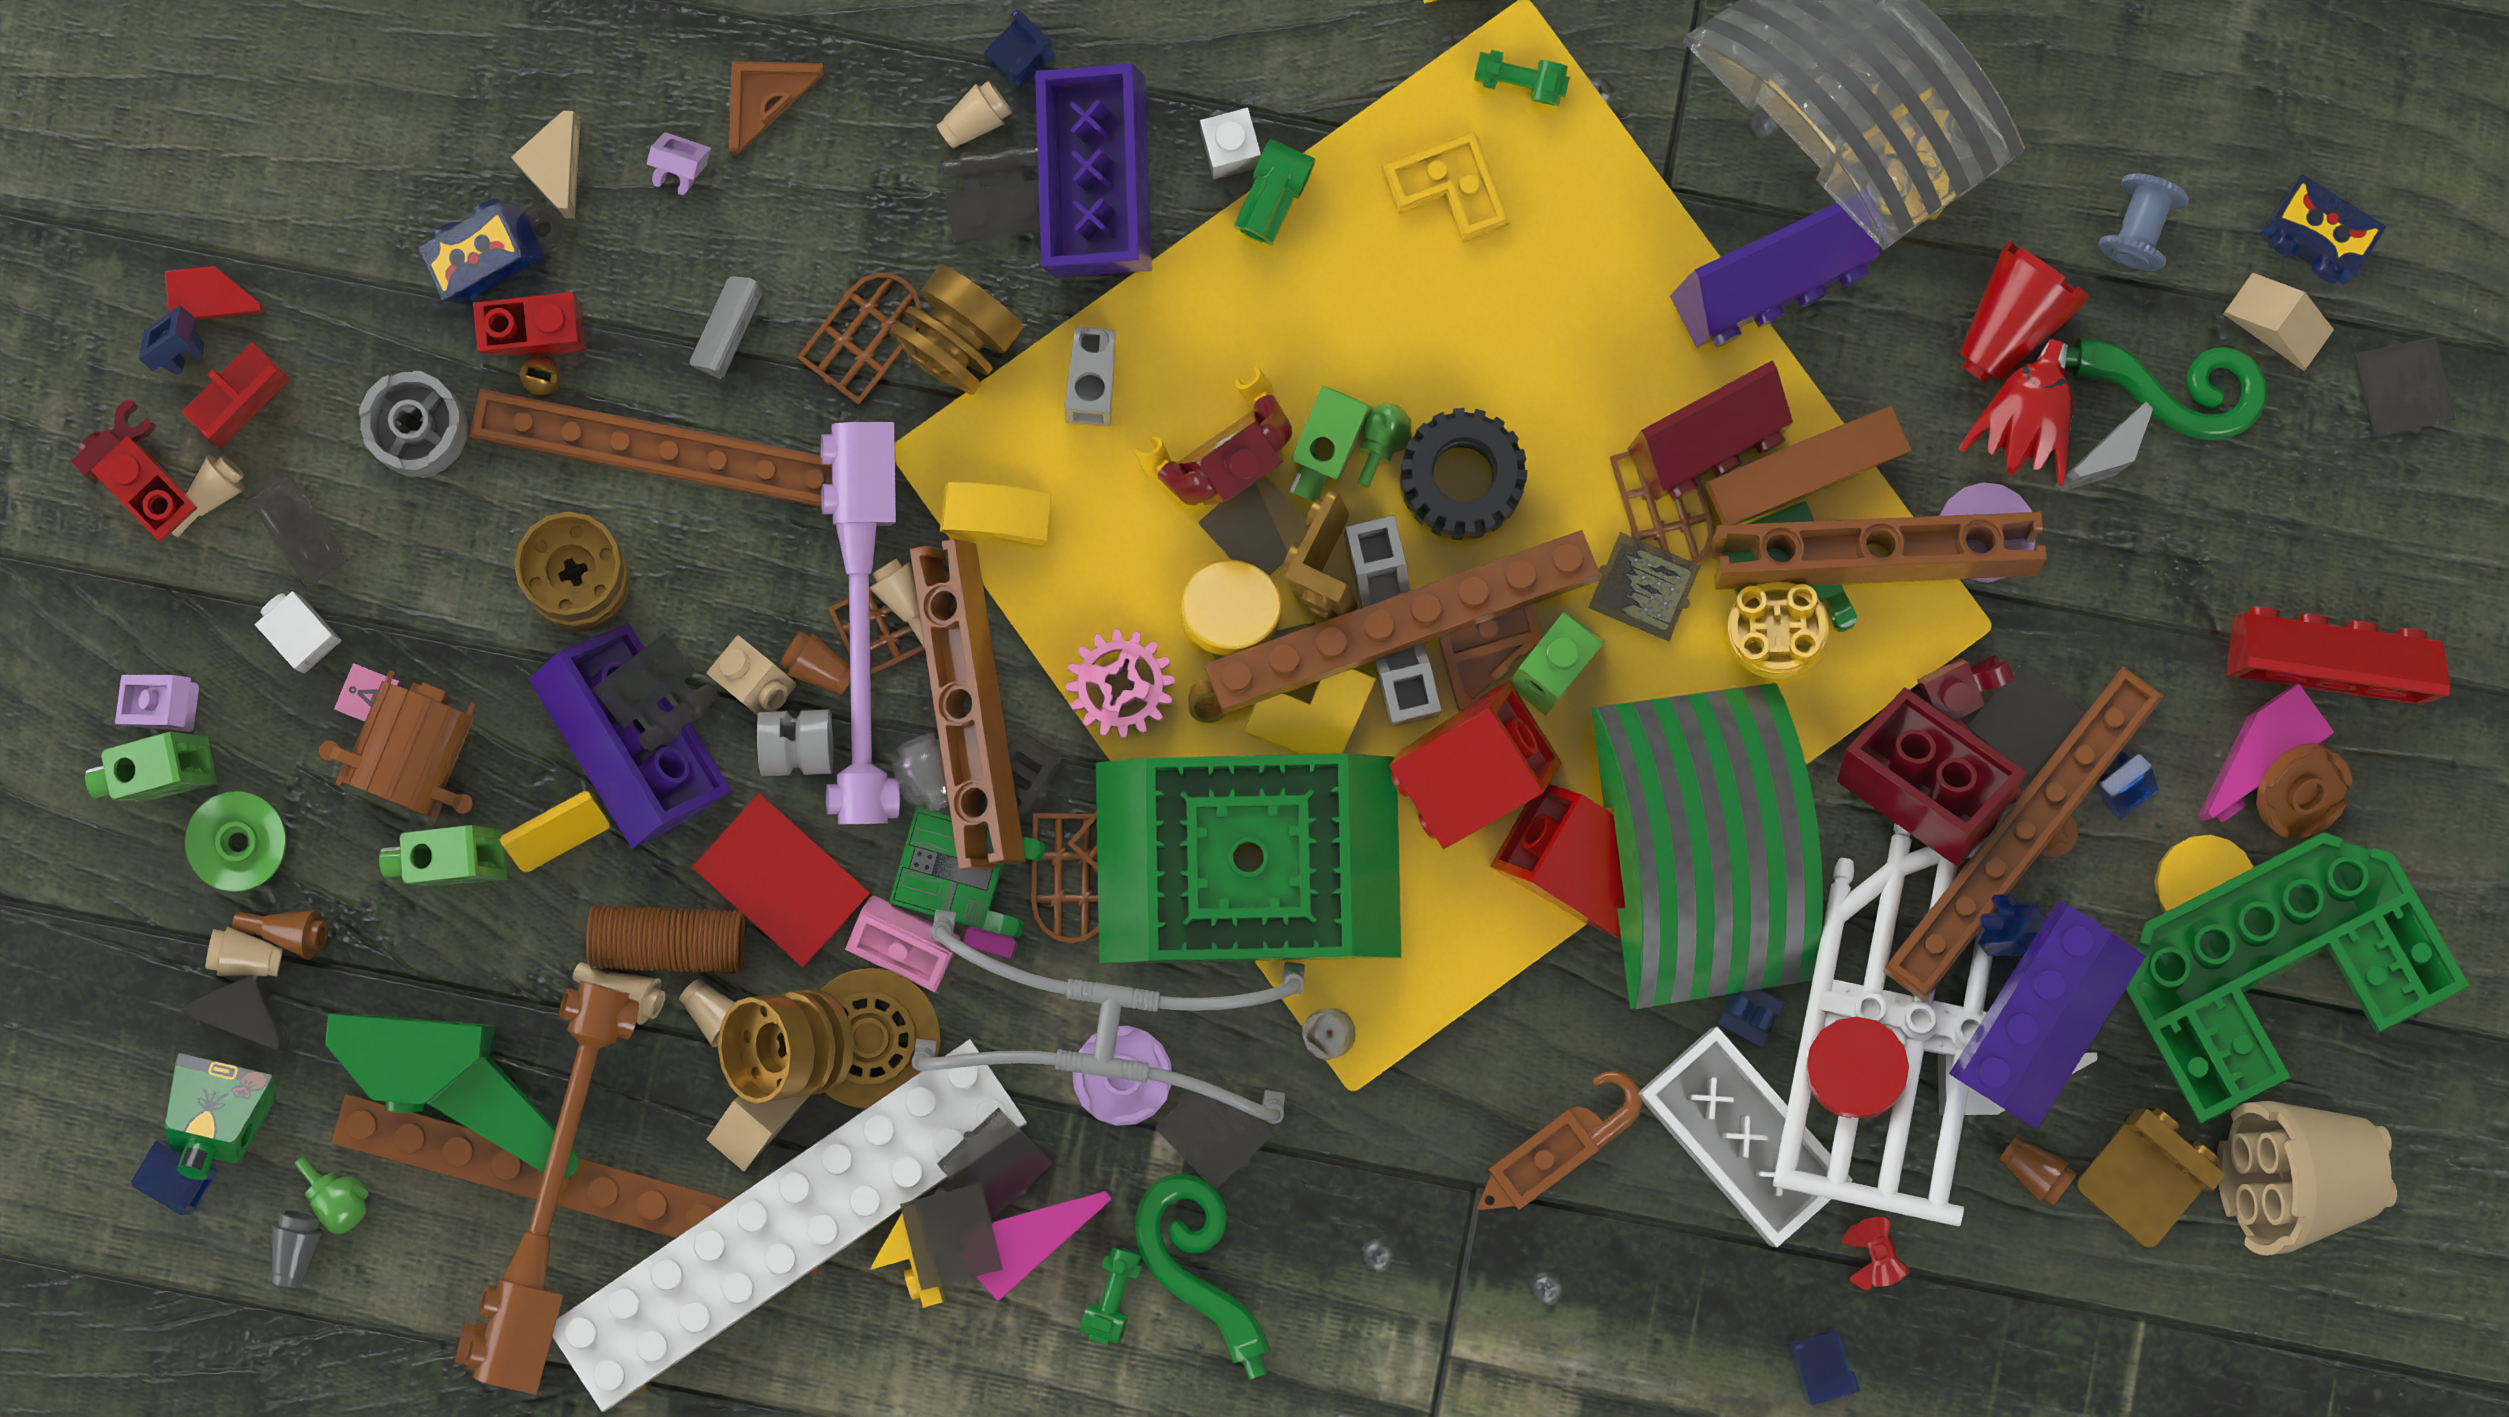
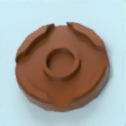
M2316 743L2298 745L2283 753L2266 770L2258 787L2256 805L2261 820L2280 837L2287 839L2298 836L2300 839L2311 838L2326 830L2342 814L2347 804L2344 797L2347 788L2351 790L2353 780L2348 763L2328 746Z

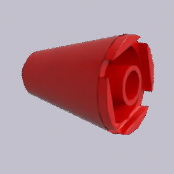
M2008 241L2001 251L1959 353L1966 358L1962 368L1985 384L1991 376L2001 381L2077 313L2090 296L2077 286L2075 289L2066 283V277L2022 247L2018 249L2013 242Z

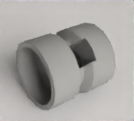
M830 709L802 710L797 718H792L788 711L759 712L757 719V751L761 776L790 775L792 770L798 767L804 775L832 774L834 745Z

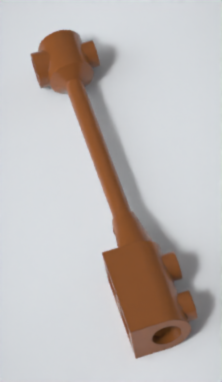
M580 981L578 991L567 989L564 993L559 1017L570 1020L567 1031L575 1038L579 1046L529 1230L525 1231L504 1276L499 1278L497 1288L486 1286L480 1300L479 1316L489 1318L483 1338L472 1336L465 1358V1365L475 1368L473 1378L478 1381L529 1394H537L563 1295L555 1288L545 1286L551 1238L548 1235L598 1050L615 1044L618 1038L629 1040L635 1028L639 1002L629 999L630 993Z

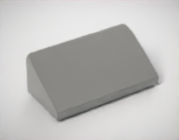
M735 276L728 278L690 359L692 367L719 379L724 378L763 294L757 281L751 278Z

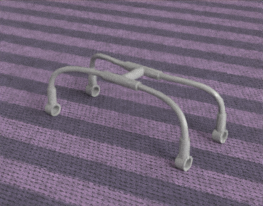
M936 910L931 929L932 939L940 941L951 951L966 960L1010 980L1049 992L1065 994L1067 999L1071 998L1073 1000L1101 1004L1094 1054L1059 1049L1057 1053L1043 1051H993L935 1057L937 1041L917 1038L912 1068L918 1071H932L979 1065L1026 1063L1054 1065L1056 1070L1142 1081L1144 1083L1148 1079L1203 1094L1272 1124L1281 1123L1284 1117L1285 1093L1265 1090L1263 1103L1260 1105L1223 1088L1190 1076L1149 1067L1148 1062L1114 1058L1121 1007L1157 1012L1158 1008L1203 1011L1264 1004L1292 994H1301V990L1304 987L1305 964L1285 962L1281 986L1263 991L1210 998L1160 996L1158 991L1093 983L1083 980L1078 981L1077 979H1068V982L1014 968L982 954L955 938L953 932L956 912Z

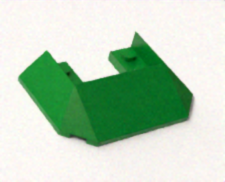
M2323 832L2144 924L2137 950L2146 957L2126 987L2125 993L2199 1124L2228 1114L2237 1106L2291 1078L2243 994L2328 950L2377 1035L2411 1017L2414 1019L2470 986L2393 853L2373 847L2372 849L2342 841L2343 838Z

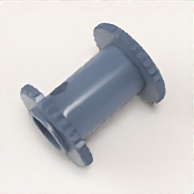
M2132 173L2124 176L2121 182L2122 188L2125 189L2124 191L2132 195L2119 235H2104V237L2100 238L2099 247L2106 256L2123 265L2146 271L2160 270L2165 266L2167 259H2165L2166 257L2160 251L2156 250L2155 246L2170 209L2179 210V208H2186L2189 198L2183 189L2170 181L2153 175Z

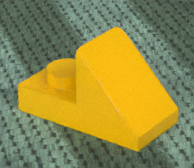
M919 1203L906 1206L870 1270L910 1259L912 1268L904 1271L905 1280L911 1299L920 1298L924 1308L942 1303L946 1299Z

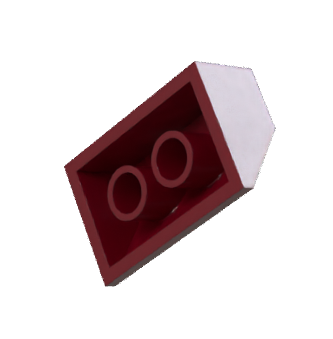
M1772 360L1651 424L1638 433L1627 450L1656 501L1668 494L1675 501L1699 487L1695 479L1713 471L1717 478L1740 466L1742 461L1739 456L1756 448L1759 455L1785 441L1782 433L1791 426L1793 420L1776 365Z
M1904 687L1846 748L1836 782L1952 864L1959 867L1988 835L2024 780L2027 771Z

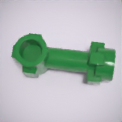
M1491 50L1490 54L1480 52L1474 81L1483 83L1482 87L1494 90L1497 81L1529 88L1532 89L1530 98L1532 101L1552 106H1559L1561 97L1565 98L1570 77L1566 76L1568 66L1552 61L1539 60L1538 68L1535 70L1502 62L1503 52Z
M1112 1246L1110 1255L1104 1256L1101 1267L1110 1272L1100 1305L1088 1304L1080 1327V1332L1088 1334L1089 1340L1109 1345L1110 1342L1120 1344L1126 1330L1128 1315L1119 1313V1308L1129 1277L1138 1279L1142 1269V1266L1138 1265L1141 1257L1140 1254Z

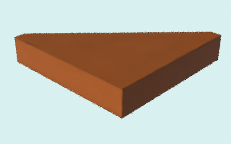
M732 61L730 154L738 155L816 83L824 75L823 63Z

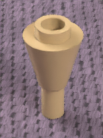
M210 455L206 457L187 492V495L197 506V509L172 532L174 536L179 537L199 515H205L245 490L241 482L244 473L232 460L223 455L219 459Z
M896 558L872 573L876 583L871 585L869 589L904 622H908L925 648L911 562L901 566Z
M583 962L576 966L573 973V980L578 983L584 981L630 993L629 999L639 1002L636 1021L639 1025L645 1023L648 1018H656L663 1007L665 992L661 990L662 983L660 978L617 972L607 973L595 967L591 969L588 964Z

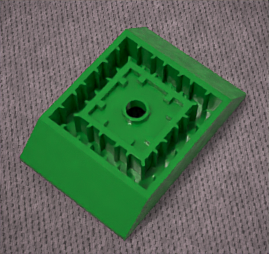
M1361 754L1151 757L1096 763L1099 964L1401 958L1398 790L1393 783L1391 777L1392 769L1389 766L1395 757ZM1242 844H1255L1263 852V863L1253 872H1244L1234 863V852Z

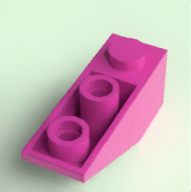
M2300 684L2287 688L2247 716L2198 814L2202 822L2217 816L2222 823L2246 806L2241 798L2255 788L2258 789L2266 770L2280 755L2298 745L2309 743L2324 745L2322 741L2334 733Z

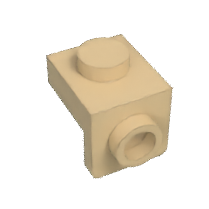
M739 635L735 637L706 672V674L757 716L759 712H773L779 709L796 687L795 681Z

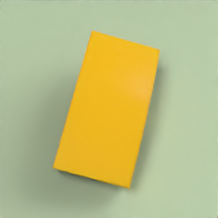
M947 482L944 485L940 532L984 541L994 536L1042 545L1047 541L1052 493L993 484Z

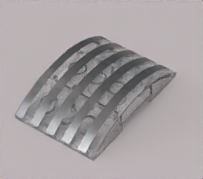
M1739 0L1685 35L1683 42L1748 110L1759 104L1821 168L1816 181L1883 250L2020 156L2025 150L2024 143L2012 117L1985 72L1958 37L1922 0Z

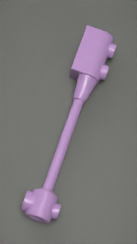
M894 422L835 423L831 425L832 434L821 435V463L832 464V484H822L821 506L822 514H833V525H836L846 574L849 575L852 764L837 774V784H827L826 810L827 814L838 815V824L888 823V818H898L900 797L898 779L887 778L886 772L872 764L869 574L872 573L877 526H891L896 522Z

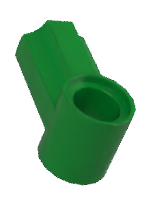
M1270 138L1254 171L1252 179H1255L1237 216L1234 229L1253 240L1273 246L1294 198L1299 199L1305 188L1316 159Z

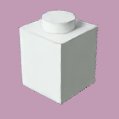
M1248 108L1200 120V134L1213 180L1256 169L1261 153Z
M293 591L287 596L281 593L271 599L260 612L264 617L255 624L289 664L304 674L342 641L309 603Z

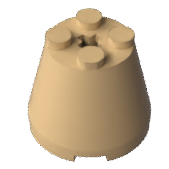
M2274 1101L2243 1103L2230 1113L2234 1122L2228 1140L2219 1141L2217 1157L2219 1162L2217 1163V1168L2226 1174L2219 1183V1191L2227 1217H2237L2241 1228L2246 1234L2244 1245L2254 1253L2265 1256L2290 1253L2379 1215L2384 1208L2392 1207L2395 1204L2397 1189L2394 1181L2391 1179L2389 1158L2392 1143L2390 1134L2384 1126H2374L2369 1120L2362 1117Z

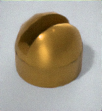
M537 356L523 364L520 370V382L523 388L532 396L545 398L558 390L561 384V372L552 360L547 357ZM530 369H535L552 375L550 382L536 377L527 376Z
M1197 681L1191 687L1188 696L1191 716L1197 721L1204 723L1219 721L1226 714L1222 715L1210 681ZM1212 697L1213 704H1203V698Z

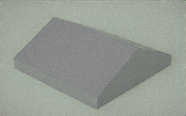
M2145 402L2130 414L2065 475L2064 485L2060 486L2056 483V486L2061 491L2116 476L2132 464L2137 456L2153 408Z

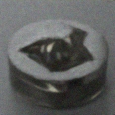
M1325 1008L1312 1013L1306 1019L1302 1036L1306 1048L1312 1055L1323 1060H1331L1345 1055L1352 1048L1355 1042L1356 1031L1352 1019L1344 1011L1337 1008Z

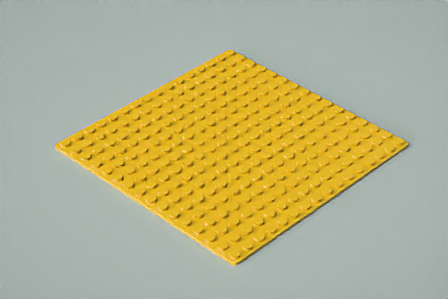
M1518 0L1306 150L1304 154L1316 159L1314 167L1299 199L1294 198L1273 246L1253 240L1234 229L1237 216L1249 194L1247 192L1152 260V271L1133 273L980 382L981 386L974 395L964 393L894 443L895 464L939 525L941 523L944 485L947 482L993 484L1052 493L1047 541L1042 545L994 536L984 541L949 533L946 534L950 540L958 539L977 544L983 586L1069 705L1080 698L1079 694L1066 691V684L1078 680V676L1069 672V664L1082 665L1084 660L1081 658L1078 649L1080 646L1087 648L1091 652L1096 649L1094 636L1097 634L1104 639L1105 643L1112 642L1114 630L1119 629L1122 640L1129 642L1131 636L1136 631L1140 633L1141 647L1145 648L1153 641L1158 644V649L1153 656L1156 660L1168 657L1170 665L1161 673L1162 675L1174 677L1175 685L1163 688V693L1168 694L1173 701L1171 705H1158L1157 709L1163 717L1160 723L1149 717L1145 720L1146 734L1142 735L1135 726L1129 727L1128 737L1124 740L1121 739L1118 728L1114 727L1111 728L1106 738L1100 735L1101 723L1098 721L1086 728L1110 761L1151 757L1303 755L1244 731V726L1254 704L1227 713L1219 721L1211 723L1197 721L1191 716L1188 704L1191 687L1199 680H1209L1205 670L1206 663L1226 656L1211 653L1188 640L1185 636L1184 625L1181 619V599L1187 582L1198 570L1217 561L1238 560L1253 564L1265 571L1275 582L1281 596V618L1276 633L1269 641L1324 622L1307 612L1309 606L1296 599L1284 578L1287 571L1283 570V563L1289 549L1295 542L1301 544L1309 529L1305 522L1314 502L1290 492L1301 464L1291 460L1322 386H1327L1372 406V408L1382 403L1400 406L1411 419L1412 438L1416 434V430L1424 422L1426 424L1432 421L1433 416L1438 413L1444 412V415L1453 413L1455 408H1465V412L1474 413L1475 409L1486 411V417L1494 420L1497 416L1504 421L1503 427L1508 432L1512 430L1519 438L1518 446L1520 450L1524 449L1527 459L1525 462V470H1528L1527 481L1524 486L1523 495L1511 517L1507 518L1502 526L1494 532L1490 530L1484 533L1483 537L1472 539V536H1465L1462 540L1451 539L1452 535L1442 533L1441 536L1432 533V528L1425 523L1421 525L1414 518L1415 513L1413 510L1407 508L1403 500V489L1400 488L1401 464L1405 449L1394 452L1390 463L1379 461L1369 488L1357 483L1368 458V455L1360 450L1363 442L1364 424L1341 478L1336 480L1328 477L1320 499L1324 500L1329 490L1341 495L1349 512V518L1345 527L1395 516L1406 561L1410 591L1580 530L1583 531L1599 569L1600 581L1535 603L1534 607L1543 637L1561 614L1567 611L1605 642L1546 716L1520 696V698L1562 761L1549 784L1583 794L1603 808L1604 802L1591 707L1777 683L1794 723L1807 765L1883 710L1904 687L1908 690L1912 689L1918 684V679L1941 668L1991 630L1989 618L1960 579L1841 584L1857 615V621L1854 626L1844 632H1837L1831 621L1826 603L1822 601L1821 603L1828 617L1829 632L1826 649L1819 661L1806 672L1792 678L1770 679L1761 677L1744 668L1730 649L1727 636L1728 618L1737 600V595L1734 589L1715 590L1714 575L1719 559L1712 558L1711 545L1708 552L1697 564L1687 568L1691 572L1690 577L1666 630L1624 614L1619 607H1625L1627 604H1637L1623 595L1624 593L1630 594L1633 590L1627 584L1630 581L1622 573H1633L1629 566V561L1623 554L1636 556L1635 550L1638 547L1631 537V527L1610 456L1627 452V448L1642 429L1772 360L1778 369L1793 423L1782 433L1785 438L1783 443L1759 455L1756 448L1739 456L1742 464L1737 468L1841 426L1844 423L1771 324L1758 328L1756 322L1753 321L1740 328L1742 332L1740 337L1721 347L1716 348L1711 341L1696 348L1670 295L1695 269L1720 258V255L1530 0ZM1491 50L1503 52L1502 62L1535 70L1538 68L1539 60L1552 61L1568 66L1566 76L1570 77L1565 98L1561 97L1559 106H1552L1532 101L1530 99L1532 89L1499 81H1497L1494 90L1482 87L1483 83L1474 81L1480 52L1489 54ZM1475 130L1510 223L1505 227L1463 242L1446 197L1399 213L1382 170V164ZM1076 327L1116 330L1110 426L1066 423L1065 401ZM1257 366L1273 386L1272 395L1278 401L1292 426L1291 439L1281 449L1283 462L1225 503L1208 505L1200 503L1195 506L1183 503L1158 479V476H1148L1145 474L1135 454V449L1138 448L1142 453L1153 451L1155 448L1150 438L1157 436L1163 441L1171 460L1179 462L1254 410V406H1251L1235 386V379L1238 377L1243 385L1251 383L1256 377L1252 367ZM1322 437L1314 452L1318 458L1327 461L1335 446L1330 439ZM1450 449L1440 455L1434 466L1433 475L1437 487L1451 499L1463 502L1477 500L1483 497L1491 487L1493 480L1492 468L1487 459L1473 449ZM1632 457L1618 460L1626 492L1642 488ZM1874 467L1863 471L1851 479L1814 492L1804 499L1740 524L1753 522L1804 501L1807 502L1814 521L1913 516L1878 468ZM1713 471L1701 476L1700 481L1708 507L1712 511L1713 533H1715L1717 525H1722V522L1705 486L1706 482L1716 478ZM1697 489L1682 497L1686 513H1690V517L1704 513ZM1669 494L1657 501L1654 498L1660 521L1664 520V525L1680 520L1675 501L1672 500ZM1642 496L1629 499L1638 532L1654 528L1646 499L1642 500ZM1706 521L1690 525L1699 554L1704 549L1708 537ZM1344 527L1322 573L1347 584L1358 605V609H1361L1344 537ZM1680 529L1664 533L1673 564H1685L1691 561L1692 557L1684 532L1681 533ZM1654 536L1641 539L1647 553L1663 559L1658 539L1654 540ZM1879 544L1867 545V549L1872 555L1880 558L1889 556L1885 547ZM1659 568V569L1657 570V571L1662 570V571H1664L1665 573H1667V574H1669V575L1674 574L1673 572H1670V571H1667V570H1664V569H1661V568ZM1649 586L1645 587L1651 592H1656V590L1651 589ZM1438 638L1423 644L1430 661L1442 710L1439 717L1390 728L1375 662L1364 664L1358 668L1375 674L1376 680L1343 754L1396 757L1400 750L1461 711L1457 708ZM1536 645L1526 655H1522L1501 678L1497 681L1494 680L1473 702L1503 682L1510 681ZM1121 652L1105 655L1094 666L1106 667L1118 661ZM1139 658L1136 670L1141 680L1154 685L1151 669L1146 662ZM1126 664L1124 672L1120 673L1118 679L1109 678L1107 681L1113 689L1114 702L1112 706L1115 705L1117 697L1121 696L1123 690L1132 691L1134 688L1128 681V664ZM1318 681L1289 692L1310 700ZM1531 681L1534 686L1543 691L1536 683ZM1087 684L1089 699L1099 711H1102L1105 698L1101 690ZM1204 697L1203 704H1213L1212 697ZM1135 702L1123 708L1120 717L1134 715L1147 704ZM1084 709L1075 713L1083 722L1088 712ZM1398 791L1401 958L1255 961L1273 988L1281 986L1285 962L1305 964L1304 987L1301 990V994H1292L1282 998V1000L1348 1090L1357 1091L1587 924L1490 867L1525 804L1443 850L1438 840L1430 838L1423 830L1418 818L1419 811L1410 797H1404ZM1604 808L1614 814L1613 808ZM1245 843L1235 850L1233 860L1240 870L1253 872L1262 865L1264 856L1262 850L1257 845Z

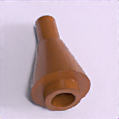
M318 910L269 914L267 916L237 912L232 922L233 929L247 934L262 936L263 939L305 959H311L317 951H321L326 944L328 936L327 923L322 920V915Z

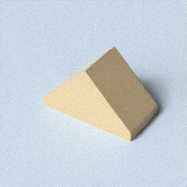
M563 110L511 158L564 218L575 219L580 121L574 111Z
M2255 273L2249 276L2223 313L2303 371L2306 370L2334 330L2306 292Z
M811 1095L759 1104L744 1100L738 1096L706 1140L742 1171L746 1172Z

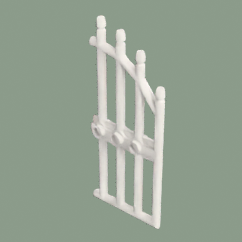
M2014 803L2009 804L2006 807V809L2001 813L1997 820V825L2007 814L2010 808L2014 805ZM1894 823L1893 830L1895 835L1891 838L1887 863L1851 891L1849 886L1850 882L1853 881L1854 862L1848 858H1839L1834 868V883L1831 884L1772 1186L1960 1227L1964 1207L1949 1204L1948 1202L1969 1086L1953 1076H1950L1928 1199L1898 1193V1187L1924 1051L1954 1057L1953 1068L1987 1014L1983 1009L2003 903L1976 936L1963 1007L1933 1001L1935 989L1925 1002L1915 995L1910 996L1883 990L1886 978L1883 970L1889 962L1905 876L1938 864L1930 904L1931 909L1956 878L1958 870L1957 866L1928 846L1909 853L1912 841L1910 838L1911 834ZM1984 838L1967 858H1972L1987 838ZM1881 893L1864 985L1834 980L1844 922ZM1856 1016L1877 1020L1891 1029L1905 1047L1909 1063L1906 1087L1892 1107L1877 1188L1847 1182L1859 1118L1855 1117L1850 1119L1838 1116L1827 1177L1796 1171L1812 1093L1809 1089L1806 1071L1809 1048L1822 1029L1836 1020Z

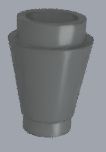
M286 1209L279 1212L278 1221L272 1222V1283L290 1288L302 1286L303 1277H305L323 1232L318 1227L319 1219L315 1214Z

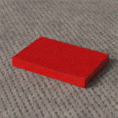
M760 793L692 866L696 872L739 911L741 910L750 921L802 968L807 966L871 895L867 889Z

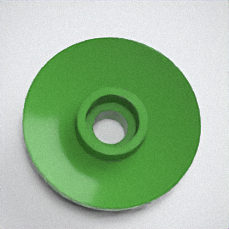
M246 792L222 793L204 802L190 819L185 835L186 855L194 872L212 887L231 892L247 891L265 883L274 875L282 863L286 851L285 827L278 812L264 799ZM243 833L248 839V845L245 850L236 852L232 847V840L237 834Z

